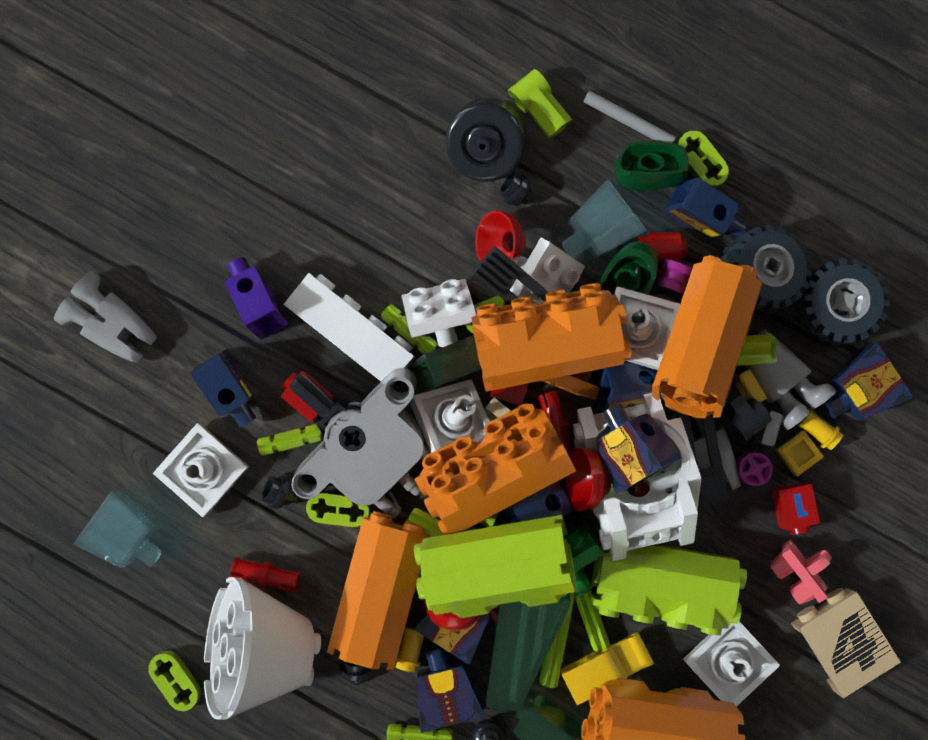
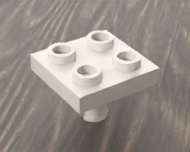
M540 238L528 259L520 257L516 263L549 292L565 290L566 293H570L585 268L583 264L543 238ZM516 279L510 289L517 297H531L533 304L544 302L518 279Z
M465 279L447 280L439 286L427 289L416 288L408 294L402 295L411 338L435 332L437 344L440 347L454 345L458 341L454 327L471 323V317L476 315Z
M617 287L614 295L617 296L619 304L623 303L627 324L621 325L624 337H628L632 351V358H627L624 361L658 370L680 304Z
M472 379L414 395L410 401L430 453L454 442L462 436L471 437L474 442H482L485 437L484 428L490 421Z
M197 423L153 474L201 517H206L249 466L201 423Z
M740 621L738 624L731 623L728 629H722L721 636L709 634L683 658L721 701L733 702L736 707L780 666Z

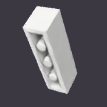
M308 273L284 303L286 307L380 381L394 369H407L415 359L409 353L413 349L409 343L400 336H397L394 340L384 333L387 328L385 324L373 315L366 319L358 312L362 306L347 294L342 299L332 292L335 285L321 274L315 278Z

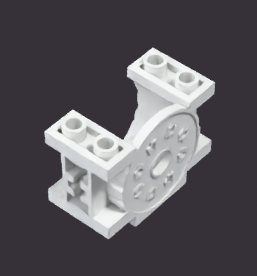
M652 393L644 394V404L623 409L629 419L645 413L651 415L679 452L682 459L663 469L665 473L644 480L650 487L649 492L645 496L634 497L627 490L616 494L611 483L609 494L593 509L601 527L599 535L603 550H610L613 561L625 559L628 550L679 539L682 546L694 543L701 475L681 417L667 420L660 397L657 401L652 397ZM591 407L578 409V423L573 424L576 439L574 440L575 449H592L601 457L597 447V440L612 430L602 413L593 415Z

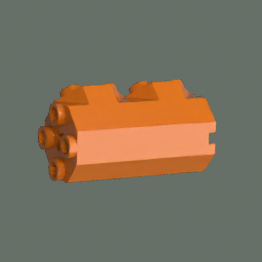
M704 256L702 263L694 264L652 386V397L658 401L661 395L667 408L695 418H706V416L713 413V418L721 417L762 286V282L756 278L758 274L756 269L749 265L737 266L726 263L715 256Z
M590 283L581 286L580 291L566 293L565 290L550 291L545 294L546 301L541 304H533L531 297H519L511 300L509 305L497 307V304L489 303L477 307V315L471 317L479 364L483 372L482 378L485 390H497L623 365L625 359L632 358L629 339L624 337L621 326L627 324L623 303L619 304L617 296L612 295L609 290H601L599 283Z
M522 404L505 415L488 422L484 428L485 437L482 442H474L471 437L462 436L424 457L422 461L424 468L420 476L415 478V481L423 496H429L424 499V503L432 518L440 517L441 520L437 521L443 535L462 532L576 472L543 409H535L532 404Z
M373 511L370 517L365 516L362 519L327 653L333 655L337 649L340 651L339 659L345 662L371 669H379L382 662L388 663L386 670H394L416 588V581L421 570V565L418 566L415 560L414 545L422 543L423 538H429L430 534L424 533V527L407 523L408 520L404 524L393 522L392 515Z
M623 678L606 681L600 688L593 687L591 689L589 697L590 713L588 719H584L582 724L583 740H745V735L738 734V724L744 725L743 715L733 702L714 700L707 690L686 687L670 690L667 693L650 691L644 681Z

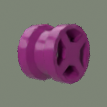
M664 259L662 264L664 271L662 276L657 278L655 285L684 295L693 268L676 261Z
M747 452L741 454L736 459L740 482L746 485L760 486L764 485L771 478L773 467L767 456L761 453Z

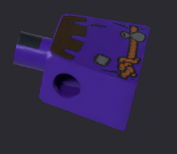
M245 257L231 261L228 264V269L232 277L227 279L225 284L244 325L260 340L290 325L261 272L255 266L250 267Z

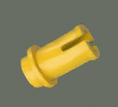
M810 410V414L799 422L798 425L821 442L820 447L822 448L827 447L832 450L843 437V434L839 432L840 427L836 426L834 428L813 410Z
M405 627L399 656L396 659V668L415 673L416 667H420L421 664L418 662L424 636L413 628Z

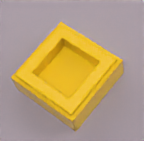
M750 369L734 375L733 382L746 401L750 398H754L758 402L767 399Z
M805 430L799 431L775 449L793 475L797 477L824 457Z

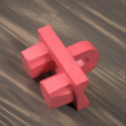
M791 539L785 542L782 546V552L771 561L770 565L777 577L783 579L794 571L801 580L791 585L789 589L799 605L809 602L814 598L819 603L828 598L825 593L828 587L817 574L831 563L832 557L828 551L821 550L806 559Z

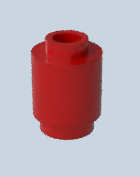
M647 232L646 236L638 237V241L649 244L656 250L659 265L663 264L664 259L680 263L681 258L687 257V240L681 239L680 232Z

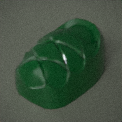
M629 143L619 155L615 164V177L618 185L625 190H657L677 186L686 180L689 166L687 151L684 147L675 143Z
M641 241L631 242L624 246L614 256L599 281L601 290H609L614 295L616 288L621 287L647 295L657 275L659 258L656 250L649 244Z

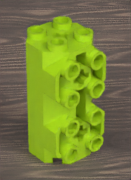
M557 515L423 538L422 543L414 545L416 563L418 566L421 565V577L417 578L416 581L419 598L426 599L428 610L433 611L435 615L452 612L460 618L488 614L499 604L520 601L529 607L558 603L561 597L566 596L567 593L576 592L572 550L567 539H564V535H568L563 516Z
M655 544L628 550L625 559L613 561L610 550H603V547H599L603 556L594 560L591 578L593 586L597 587V594L590 595V602L592 605H595V609L599 610V614L619 618L620 612L627 613L633 616L635 621L652 624L654 617H661V620L667 622L669 627L687 630L689 624L701 628L703 633L721 636L722 629H728L731 623L738 624L741 617V603H738L739 590L745 588L747 580V570L740 568L739 560L732 557Z

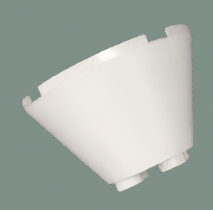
M238 577L227 578L226 583H230L228 587L219 589L212 607L205 643L204 662H210V680L204 681L206 703L211 716L219 720L231 718L302 686H311L314 678L312 666L314 654H318L321 648V636L319 633H314L312 623L308 618Z

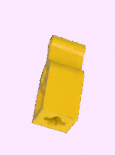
M636 632L610 645L605 650L594 651L561 668V674L576 704L579 705L589 700L593 687L600 688L606 681H614L617 678L627 679L628 676L651 666L654 662L639 633Z

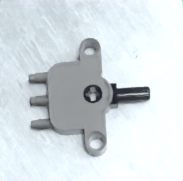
M406 368L394 369L361 403H346L342 398L335 403L302 373L291 382L290 389L321 417L318 425L325 430L324 440L299 465L292 479V489L297 496L304 499L314 498L329 483H332L352 502L364 506L374 503L384 513L395 518L399 514V510L384 494L396 482L413 495L417 496L420 494L421 491L415 479L407 472L419 459L423 461L430 451L424 445L425 438L417 420L404 409L414 397L417 381L412 371ZM403 381L409 386V390L399 393L393 389L392 383ZM355 430L360 432V435L355 434L353 437L348 434L349 432L353 433ZM302 475H312L317 482L314 484L306 483L302 479Z

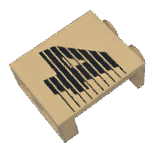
M838 588L827 595V601L817 607L814 605L800 611L797 614L798 619L791 624L794 629L803 634L829 676L827 682L832 690L842 698H845L901 662L858 593L848 588Z

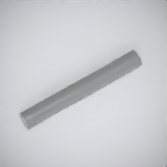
M590 90L583 101L656 142L673 143L676 138L674 135Z

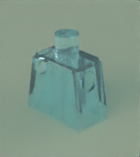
M607 180L571 217L568 224L575 233L561 244L572 258H576L588 249L592 256L598 259L637 239L647 229L611 182Z
M121 489L109 493L73 543L77 547L121 568L131 565L136 557L149 567H152L163 552L149 541L156 531L157 525Z

